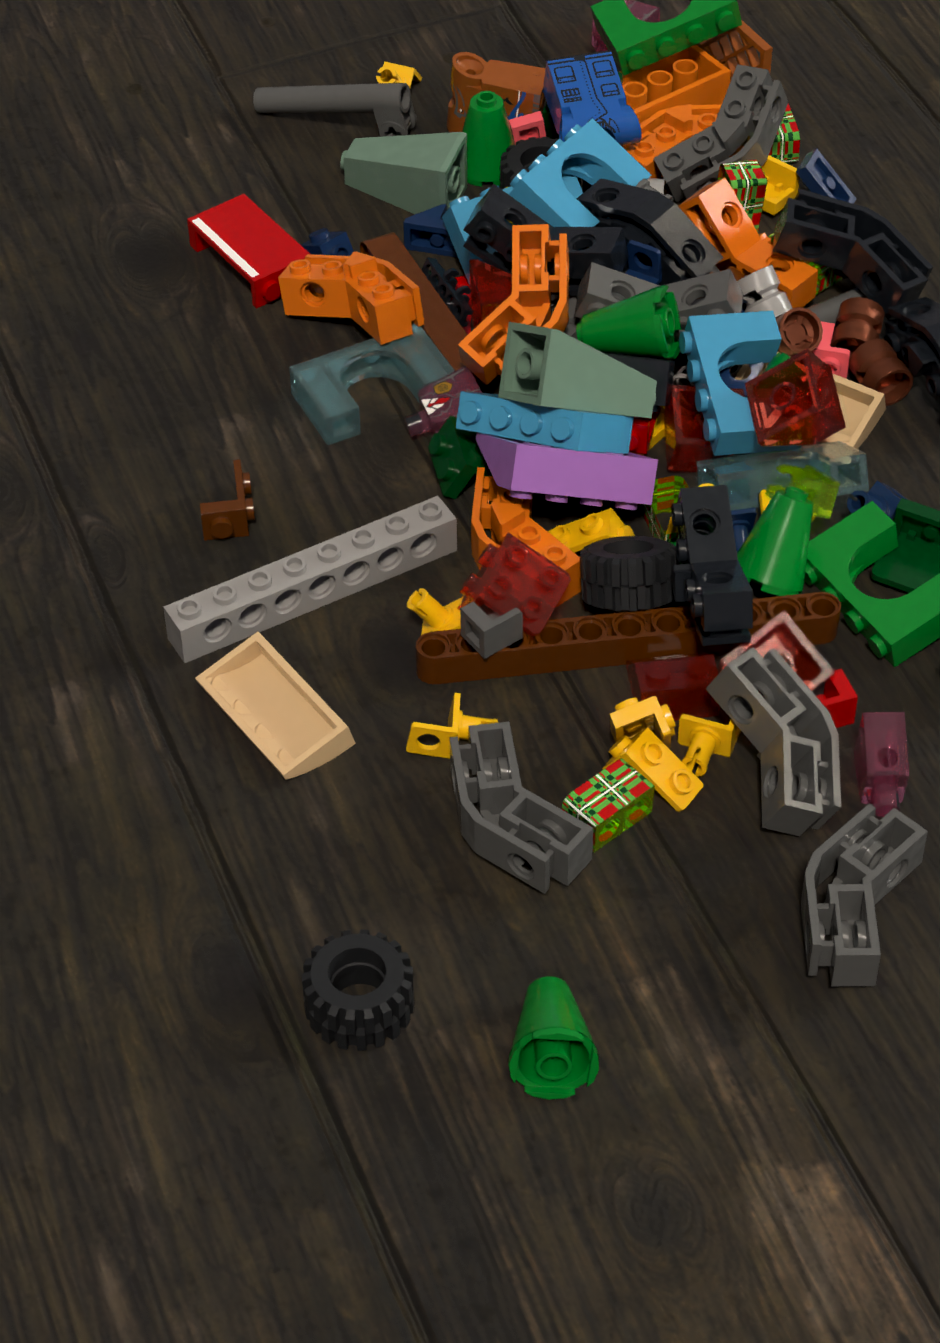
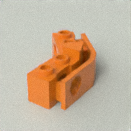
M687 104L660 110L640 123L642 138L639 143L623 145L622 147L651 174L650 178L663 179L653 158L712 126V123L716 121L722 104ZM740 146L731 156L737 154L744 146Z
M726 177L703 187L678 205L724 257L715 265L720 271L733 266L747 276L764 267L773 265L781 282L778 290L786 293L793 308H804L808 302L815 298L818 269L795 257L773 252L771 238L767 237L765 232L758 234L752 220L748 217Z
M549 224L512 225V294L458 344L461 362L486 385L498 374L500 376L502 374L509 322L557 329L564 332L569 321V248L567 233L559 234V240H551ZM551 258H555V275H549L547 272L548 262H551ZM551 292H559V300L553 313H551Z
M354 251L350 256L307 254L305 259L291 262L278 277L285 315L352 318L380 345L412 335L411 321L418 327L425 325L419 286L389 261Z
M477 467L471 519L472 556L478 569L530 613L536 609L537 599L543 601L553 610L580 593V557L532 519L534 493L532 499L510 497V490L497 486L492 476H485V467ZM484 529H491V539L486 535Z

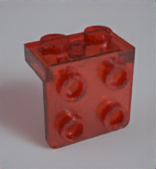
M508 532L496 546L489 543L480 555L477 563L482 565L477 575L472 572L462 585L459 592L464 597L457 609L460 610V608L474 601L479 607L485 604L498 614L503 615L517 607L523 613V631L531 636H536L543 630L571 578L568 572Z

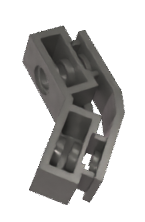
M737 64L716 121L712 123L713 125L653 158L676 203L684 198L688 199L707 182L717 181L719 167L723 163L757 159L761 167L767 161L788 105V99L781 81L774 80L773 82L768 69ZM740 146H744L737 154L731 156ZM698 166H701V168L692 172L693 169H695Z
M591 262L579 284L574 316L580 318V323L584 314L660 285ZM731 269L666 284L669 286L666 292L673 291L681 322V330H676L674 333V342L679 341L680 332L685 331L688 316L742 313L743 292Z
M752 647L728 663L706 690L759 751L757 756L761 760L762 828L801 836L810 826L812 829L819 830L841 808L839 734L828 709L777 650L772 648L762 658Z
M510 722L468 726L469 744L459 745L458 737H449L450 771L461 835L472 850L544 894L550 889V876L568 886L592 860L593 827L522 787ZM468 769H471L472 775H476V777L469 778ZM476 802H477L478 810L475 808V806H474L472 803H476ZM522 857L531 865L532 869L530 871L522 867L525 863Z
M869 803L813 852L805 871L801 897L808 976H817L818 966H829L831 986L876 985L881 952L875 904L922 863L928 833L926 829L896 808H893L881 820L875 818L876 807ZM837 870V876L833 879L832 884H828L825 902L817 904V887ZM825 935H830V941H825Z

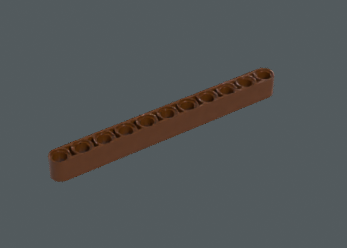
M827 592L753 599V628L748 629L751 634V642L702 646L690 617L688 606L523 622L522 639L485 659L461 636V629L434 631L421 635L416 641V673L418 678L427 684H446L743 653L752 647L756 651L771 650L772 648L782 649L826 644L833 641L837 636L841 602L836 596ZM664 656H668V658L671 659H657L654 657L663 658Z

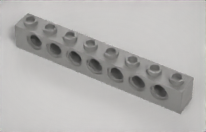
M435 496L163 607L168 640L183 662L187 663L250 637L257 631L260 633L457 551V518L440 497Z

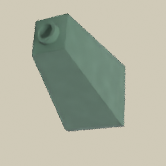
M450 132L355 138L348 151L344 150L341 156L340 168L344 170L345 184L413 214H418L441 204H447L448 210L450 202L462 197L467 189V133Z
M509 322L499 398L543 407L652 418L653 406L656 401V380L560 330Z

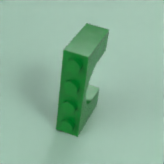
M603 0L590 7L597 32L607 49L611 50L614 61L623 76L742 25L737 0H689L691 3L683 13L663 22L639 20L631 13L624 0Z
M871 501L809 541L804 581L810 586L814 584L821 592H827L836 596L841 602V613L844 615L849 628L856 634L860 632L867 639L872 652L878 658L884 657L895 668L940 638V573L912 592L893 599L870 597L853 585L857 576L865 568L898 547L896 523Z

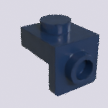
M327 228L311 233L309 235L310 240L301 244L310 254L350 256L353 252L346 231L329 232Z

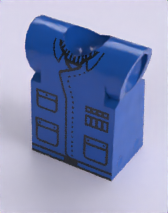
M611 50L546 60L543 93L559 139L565 142L564 137L576 124L583 127L593 118L621 146L636 144L641 141L640 123L634 110L626 104V96Z

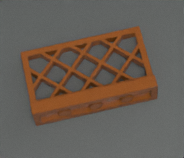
M742 21V25L696 44L731 70L730 82L737 64L751 65V67L768 69L769 73L771 72L773 48L744 21ZM756 49L760 52V60Z

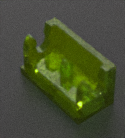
M787 464L776 467V470L783 474L789 473L791 480L786 486L768 484L765 495L772 498L777 490L785 491L787 486L797 487L809 493L807 499L814 503L812 516L826 519L831 518L840 485L839 481L811 465L805 464V468Z

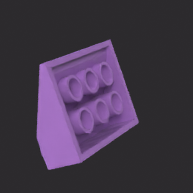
M476 433V442L496 485L510 490V497L532 499L533 493L545 494V500L559 503H567L568 496L579 497L580 504L602 507L603 500L615 501L614 507L627 510H637L638 504L652 505L658 464L657 459L632 452L623 454L575 451Z

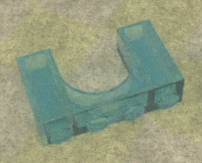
M413 324L412 335L380 345L372 338L289 367L291 394L327 445L361 434L359 406L347 391L351 385L360 380L385 377L399 381L411 391L425 411L426 409L421 399L457 397V375L453 376L454 380L451 378L444 380L453 384L451 391L447 392L449 395L445 393L440 395L434 394L433 386L436 385L434 383L456 373V371L421 326L418 327Z
M841 441L801 446L800 449L758 452L696 461L699 485L705 483L713 484L714 486L727 485L731 511L759 507L757 493H760L762 489H785L787 486L815 488L831 496L852 494L857 490L869 491L866 453Z

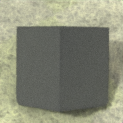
M474 601L460 608L461 636L484 659L523 638V613L517 607L505 614L497 610L489 615Z

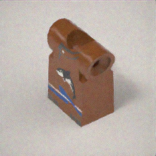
M470 52L455 54L452 58L450 85L453 97L448 104V131L462 132L470 100L481 91H492L503 99L508 120L541 111L543 117L542 112L545 106L543 85L546 68L492 59L486 62L482 57Z

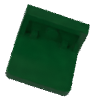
M450 415L438 433L432 436L428 449L443 496L456 499L472 476L477 474V467H485V476H492L476 442L477 432L456 429L457 417Z
M902 498L896 507L894 519L898 547L876 561L872 568L871 578L874 581L910 593L940 573V511Z

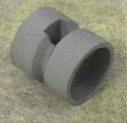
M773 265L764 267L737 281L743 292V304L747 306L744 312L774 311L775 318L793 309L786 293L778 290L781 282Z

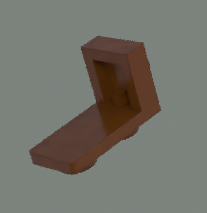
M241 459L233 460L237 500L200 503L204 541L249 536L247 521L255 520L253 498H245V495L252 494L250 473H242Z

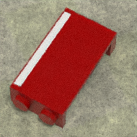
M245 194L187 219L190 246L196 252L211 246L251 283L252 303L256 309L282 297L278 277L291 262L305 259V256L310 254Z

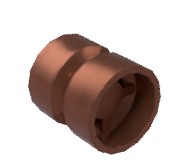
M862 297L844 300L840 304L837 317L838 326L834 330L831 347L849 349L851 357L861 344L872 339H879L885 315L883 307L871 299Z
M797 307L776 318L782 338L778 352H783L790 357L798 359L818 347L822 340L823 328L820 319L814 312L807 308Z
M872 339L861 344L849 359V368L858 382L863 386L885 394L886 406L893 405L902 400L913 386L911 372L898 359L894 349L884 339Z

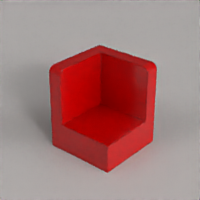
M842 668L827 672L824 694L816 695V697L828 709L836 728L853 724L858 696Z

